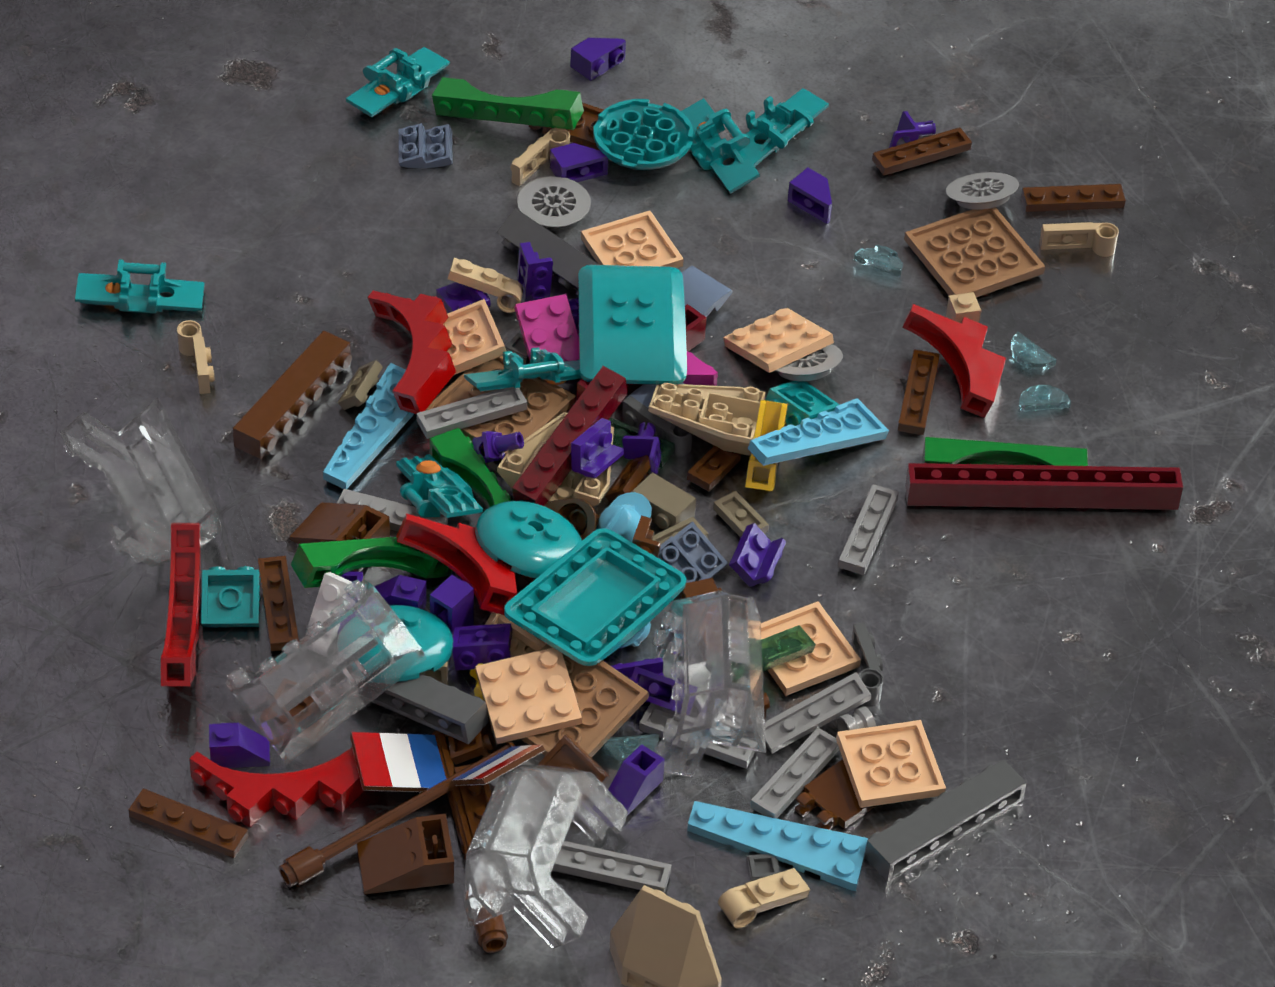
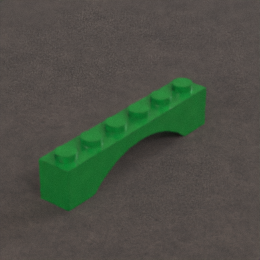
M442 77L432 94L435 113L441 116L574 130L584 112L581 94L577 91L556 89L534 96L503 97L480 91L464 79Z
M460 428L430 438V455L443 468H448L457 473L480 495L488 507L511 501L508 492L502 490L499 486L495 473L488 470L483 456L476 453L471 439L468 436L465 437Z
M925 437L922 463L1088 466V455L1085 448Z
M397 537L302 543L298 545L291 562V566L304 588L320 587L324 573L331 572L341 576L346 572L365 567L400 569L424 578L450 577L453 571L434 557L397 542Z

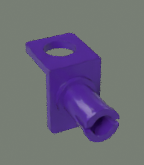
M903 111L897 131L893 133L889 148L897 146L900 138H903L908 143L918 140V137L935 135V123L932 120L914 122L909 113Z
M645 422L639 425L637 436H623L624 457L626 459H636L648 455L651 473L653 472L657 475L661 461L659 437H654L656 428L653 424L648 422L647 428L644 430Z
M484 431L482 436L475 437L472 440L474 450L482 456L481 446L482 444L484 445L485 456L483 458L485 463L502 460L505 456V451L522 449L524 447V439L520 432L502 435L501 432Z

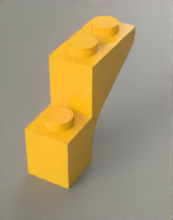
M766 400L760 401L754 439L785 427L788 404ZM751 453L745 487L773 491L778 463L763 466Z

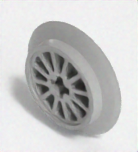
M976 173L963 176L951 182L946 188V194L951 199L957 201L961 207L974 210L990 209L1006 203L1010 199V195L1018 189L1019 182L1013 176L1003 173Z
M551 176L538 178L526 184L518 194L517 205L522 213L543 227L559 229L581 220L590 209L591 199L587 190L579 183L568 178Z
M831 344L776 371L781 377L788 380H817L830 374L832 369L841 362L843 354L838 347Z

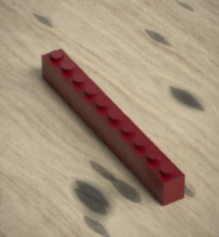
M908 463L905 488L908 506L1178 510L1183 483L1179 467Z

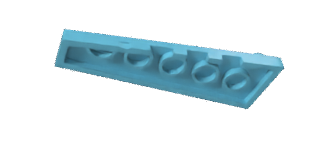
M392 363L389 364L377 383V389L374 394L370 395L366 401V407L363 412L359 413L356 417L355 425L351 431L347 432L342 444L337 448L324 469V480L343 489H348L414 415V413L400 410L392 391L401 380L406 369Z
M857 398L836 406L832 412L823 411L818 414L817 418L812 420L805 418L797 426L790 424L780 430H775L750 441L748 450L764 466L886 439L889 430Z
M694 801L687 828L689 832L725 845H731L747 853L754 851L760 854H769L776 857L779 861L793 865V868L799 872L804 873L807 870L820 875L821 880L852 891L857 889L868 840L865 837Z

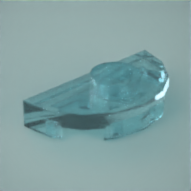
M875 245L874 248L865 250L861 248L854 254L853 261L901 277L903 262L898 257V253L889 247Z
M1017 332L1013 336L1011 343L1012 357L1018 364L1028 369H1031V366L1044 367L1043 370L1056 366V358L1023 334Z
M1051 385L1031 386L1021 394L1018 412L1070 408L1071 400L1065 392Z
M659 734L613 737L602 748L606 755L619 760V763L622 764L641 744L653 752L657 751Z

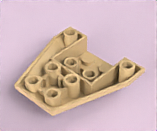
M663 383L656 385L648 411L724 451L751 456L748 446L750 441L754 439L760 401L765 399L766 392L760 391L755 387L743 388Z
M566 412L561 413L524 440V447L522 449H514L506 453L497 467V472L511 489L567 415ZM611 427V433H612V442H611V444L613 445L614 427ZM611 466L596 478L586 477L571 470L548 502L578 498L585 500L592 507L598 505L609 489Z
M644 885L610 932V952L621 984L627 987H721L722 978L700 912L688 903H681L660 890H654Z

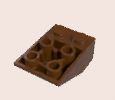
M321 502L290 535L289 540L302 544L390 537V519L388 515L367 505ZM363 568L354 569L352 571L361 572Z
M446 814L415 817L357 843L364 894L454 883V857Z

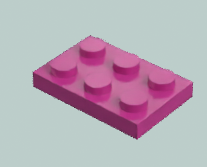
M566 294L515 305L514 309L529 361L531 360V348L538 347L540 350L546 349L548 352L557 353L563 359V362L579 360V336Z

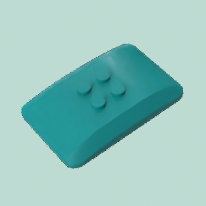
M586 265L582 267L578 273L579 364L582 379L591 382L602 366H605L625 377L626 384L672 383L676 385L684 382L687 376V349L682 272L675 267Z
M603 528L597 529L509 600L505 605L504 615L509 621L577 663L592 666L616 651L654 619L686 587L687 578L681 571L614 531Z

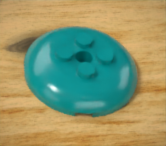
M631 99L615 103L604 109L598 115V120L594 125L593 137L598 149L614 163L635 170H656L670 166L686 155L693 142V128L689 119L680 110L669 104L664 103L663 106L651 104L650 99Z
M507 501L489 507L479 517L475 529L477 541L494 561L497 562L501 559L512 566L511 571L532 578L539 577L582 541L575 527L563 516L545 506L525 501Z
M404 605L383 606L361 613L343 628L338 639V654L342 662L346 661L352 666V671L361 676L381 681H406L419 678V673L429 669L435 672L449 660L453 651L452 634L448 626L441 619L426 610Z

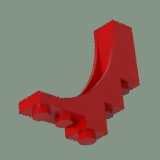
M373 290L367 298L375 316L396 321L413 338V349L408 367L401 380L392 390L400 410L414 414L423 412L456 373L449 352H447L452 346V342L445 325H443L449 318L444 303L435 296L419 294L415 300Z
M171 523L169 607L166 637L161 656V686H191L196 674V644L199 639V609L201 607L200 523Z
M352 747L326 763L300 771L279 774L248 773L219 766L198 751L189 758L192 779L198 785H204L214 791L220 799L227 800L229 816L234 821L242 822L250 828L273 806L281 814H287L297 820L319 798L328 807H334L343 812L365 791L362 789Z

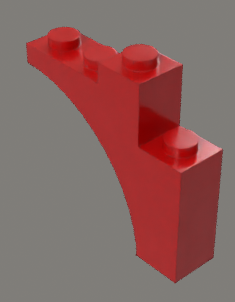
M913 304L904 320L902 328L927 341L948 362L959 383L961 391L960 408L985 418L994 403L1006 361L1005 357L982 348L988 326L963 317L961 323Z
M406 513L396 536L397 542L418 549L448 566L474 588V594L479 602L480 609L504 615L506 603L517 595L515 572L511 571V565L501 559L497 562L494 561L482 549L476 538V527L458 523L455 528Z

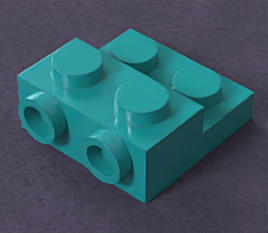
M792 381L770 388L766 397V401L788 404L785 420L787 426L790 424L797 426L805 418L812 420L817 418L819 413L823 411L832 412L836 406L840 405L806 381Z
M218 566L211 567L209 570H202V627H259V570H254L253 567L249 566L238 567L237 570H226L224 567Z

